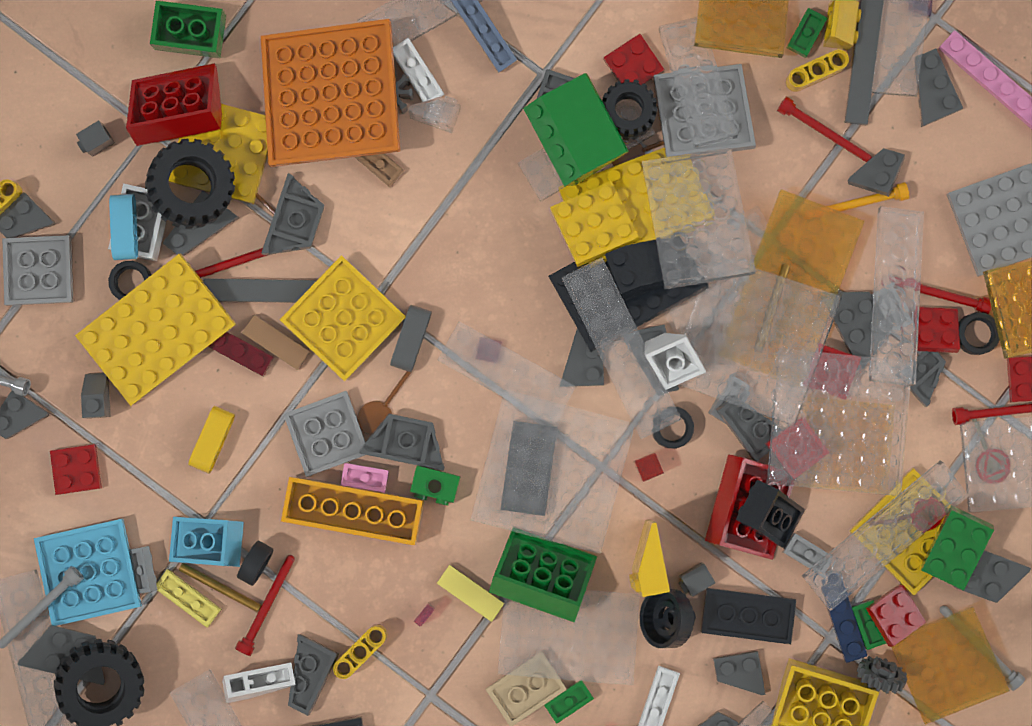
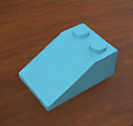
M173 517L169 562L240 567L244 522Z

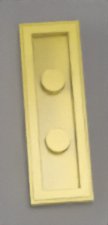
M451 565L448 566L437 582L442 588L491 622L505 604Z
M169 569L165 571L156 583L157 591L207 628L222 610Z

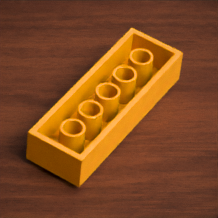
M289 477L281 522L415 546L424 500Z

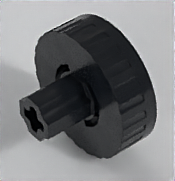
M670 589V592L645 597L640 609V627L649 644L656 648H678L690 638L696 615L690 600L680 590Z

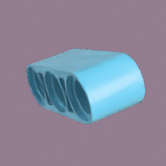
M110 195L113 260L137 259L138 235L135 195Z

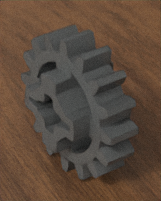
M868 656L867 659L862 658L861 662H859L857 677L862 678V683H867L869 688H876L878 692L880 690L886 694L889 691L894 694L897 691L902 692L907 682V673L902 672L903 668L897 667L895 662H888L886 658L882 660L878 656L874 659Z

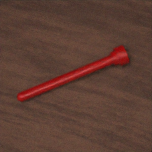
M788 96L784 98L777 111L782 115L794 116L861 160L868 162L872 158L863 149L796 108V104L793 103L794 100Z
M263 248L195 270V272L202 278L267 255H263Z
M893 276L886 278L888 285L892 284L895 287L970 306L978 312L989 314L992 308V298L983 296L982 298L974 299Z
M1032 404L969 411L963 407L952 408V420L956 426L964 425L970 419L1032 413Z
M293 555L286 557L246 637L238 641L235 647L237 651L248 656L252 655L255 649L253 647L255 642L253 641L295 561Z

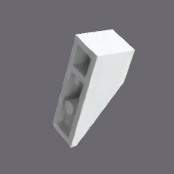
M291 662L226 675L222 680L226 703L250 699L296 685Z

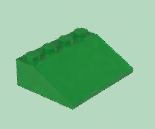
M587 73L540 96L523 108L564 187L577 185L629 152Z
M513 527L494 573L489 593L575 623L597 556Z

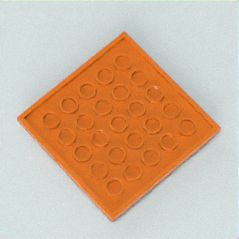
M390 19L261 36L268 165L270 167L400 152Z

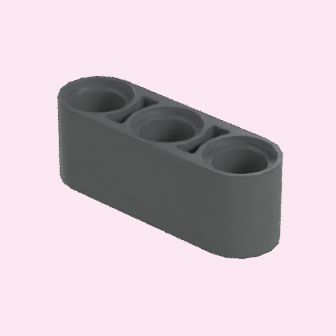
M410 305L390 366L412 372L432 311Z

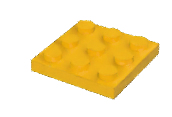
M612 181L550 207L551 213L577 267L605 256L608 252L639 241V236Z

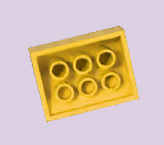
M645 520L632 566L633 574H629L631 588L642 597L670 592L657 523L652 520Z
M789 658L782 678L771 726H868L879 692L876 691V688H869L867 683H862L860 679Z

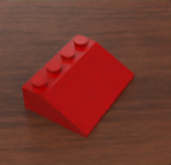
M215 63L132 80L126 129L136 146L221 130L222 108L217 66Z
M728 454L705 541L773 560L777 545L744 526L736 518L740 507L744 505L749 496L750 488L755 485L757 480L780 490L790 498L795 479L792 480L783 469Z

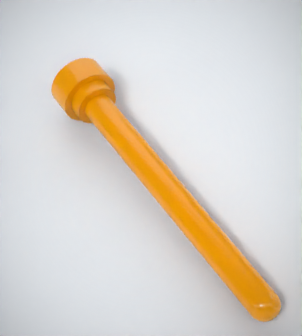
M905 182L899 183L892 188L889 197L877 193L805 211L803 218L809 220L890 199L908 200L909 190Z

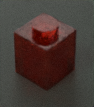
M655 452L633 461L641 482L664 474Z

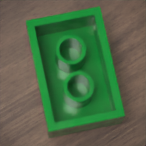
M156 0L150 45L154 50L221 58L226 14L220 8Z
M951 505L922 562L921 571L964 591L994 532V525Z

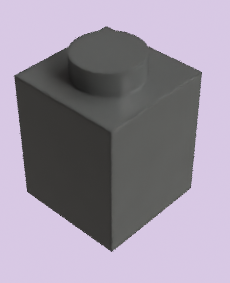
M99 120L76 134L79 139L77 144L83 153L87 152L92 157L115 143L104 124Z
M703 562L679 575L682 580L679 582L681 589L685 594L689 592L692 597L715 584L713 577Z

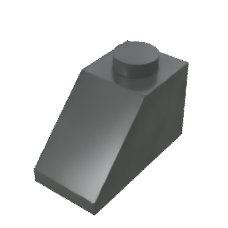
M105 373L85 374L81 392L82 418L111 417L109 378Z

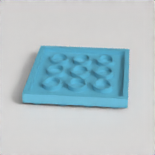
M124 519L34 538L45 596L63 580L64 572L70 566L78 569L84 577L78 585L69 586L48 606L52 625H62L142 606L135 580Z

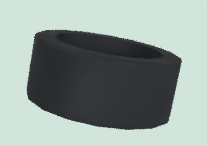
M133 260L117 264L111 270L108 278L111 293L118 300L127 295L118 286L119 276L128 269L137 270L142 274L145 281L152 275L150 270L143 264Z
M976 312L964 316L958 322L960 348L964 352L971 355H982L991 352L998 345L1001 338V329L998 322L991 315ZM973 321L986 323L991 331L989 342L984 346L975 347L966 340V327Z
M670 406L661 409L654 416L651 422V432L659 445L665 448L677 449L686 445L691 440L694 433V422L686 410ZM670 414L680 416L686 425L684 435L676 441L665 439L659 430L661 420Z
M258 540L244 559L237 578L253 586L266 568L273 554V548Z

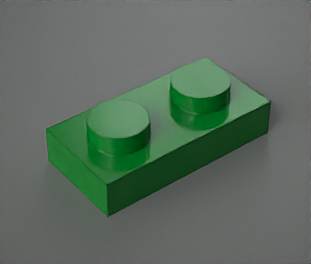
M808 8L786 48L806 58L827 17Z
M872 599L851 606L866 650L887 644L866 610L869 605L874 603Z
M580 679L544 706L555 723L558 724L592 701L594 697L582 679Z

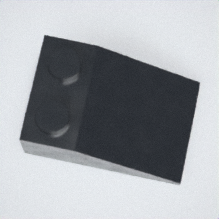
M670 237L626 245L605 254L623 302L686 278L685 271Z
M757 480L755 485L750 488L749 496L744 505L740 507L736 520L785 549L805 509L780 490Z

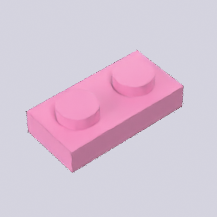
M344 463L341 485L385 493L389 470Z

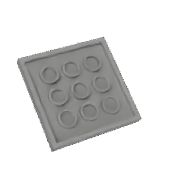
M742 64L654 75L653 79L666 160L755 149L756 143Z
M1032 163L946 194L977 277L1032 257Z

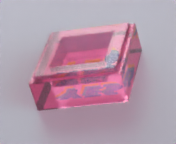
M428 603L414 622L419 627L422 626L435 610V607Z

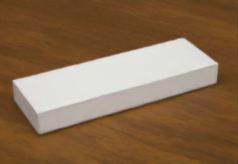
M409 38L393 47L395 60L408 77L425 106L444 95V92Z
M658 665L638 726L663 725L680 675L679 672Z

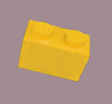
M831 0L829 2L823 47L850 50L853 44L857 43L858 31H855L856 22L859 23L861 17L858 1Z

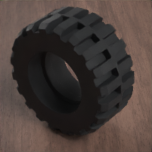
M188 138L181 139L179 143L173 141L166 148L163 147L151 162L145 181L148 202H152V209L155 213L159 212L162 215V220L165 222L167 220L172 221L173 226L179 227L184 225L185 229H192L194 226H198V228L204 227L207 223L217 220L232 200L231 197L235 190V185H233L235 180L234 172L230 171L232 165L229 160L225 161L223 159L225 154L221 150L218 152L213 150L214 145L209 142L207 145L201 144L202 140L194 139L193 142H189ZM182 165L195 166L208 176L211 183V191L204 201L188 203L174 195L169 186V177L176 167Z
M94 639V643L91 644L85 641L81 643L82 647L78 649L74 646L69 650L70 655L68 657L63 656L60 661L61 666L57 667L55 671L54 690L61 713L65 714L66 719L70 723L76 722L77 726H110L115 723L116 726L122 725V720L125 717L130 719L134 715L133 709L139 708L141 704L140 697L144 696V676L135 656L124 645L120 644L118 646L115 641L109 639L107 642H102V639ZM103 666L117 671L121 679V685L117 693L109 700L92 703L85 701L78 694L77 683L88 670Z

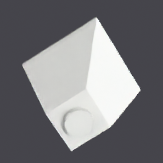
M663 333L645 342V356L665 390L706 372L693 346L684 334Z

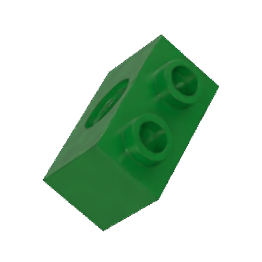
M417 465L410 492L415 493V498L427 500L429 496L436 498L435 503L449 506V502H455L461 476ZM432 480H438L441 483V490L437 493H433L429 489V483Z

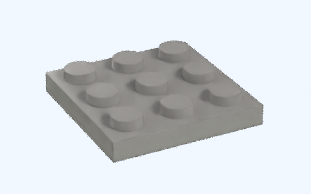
M70 235L2 238L4 305L74 303L72 243Z
M347 391L283 414L306 477L365 456V454L359 453V450L366 441Z

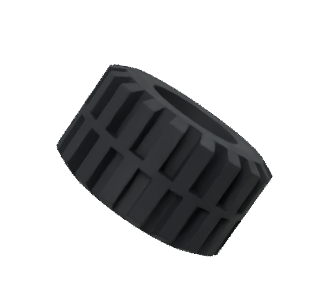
M625 79L623 83L620 81L616 82L615 86L611 85L608 88L607 93L604 94L602 99L623 140H628L629 137H632V140H634L639 135H645L646 131L651 129L657 114V100L653 97V91L651 89L648 90L647 85L644 83L642 85L638 84V80L630 82L629 79ZM624 99L634 100L642 109L641 116L631 121L624 120L617 115L615 111L616 104Z

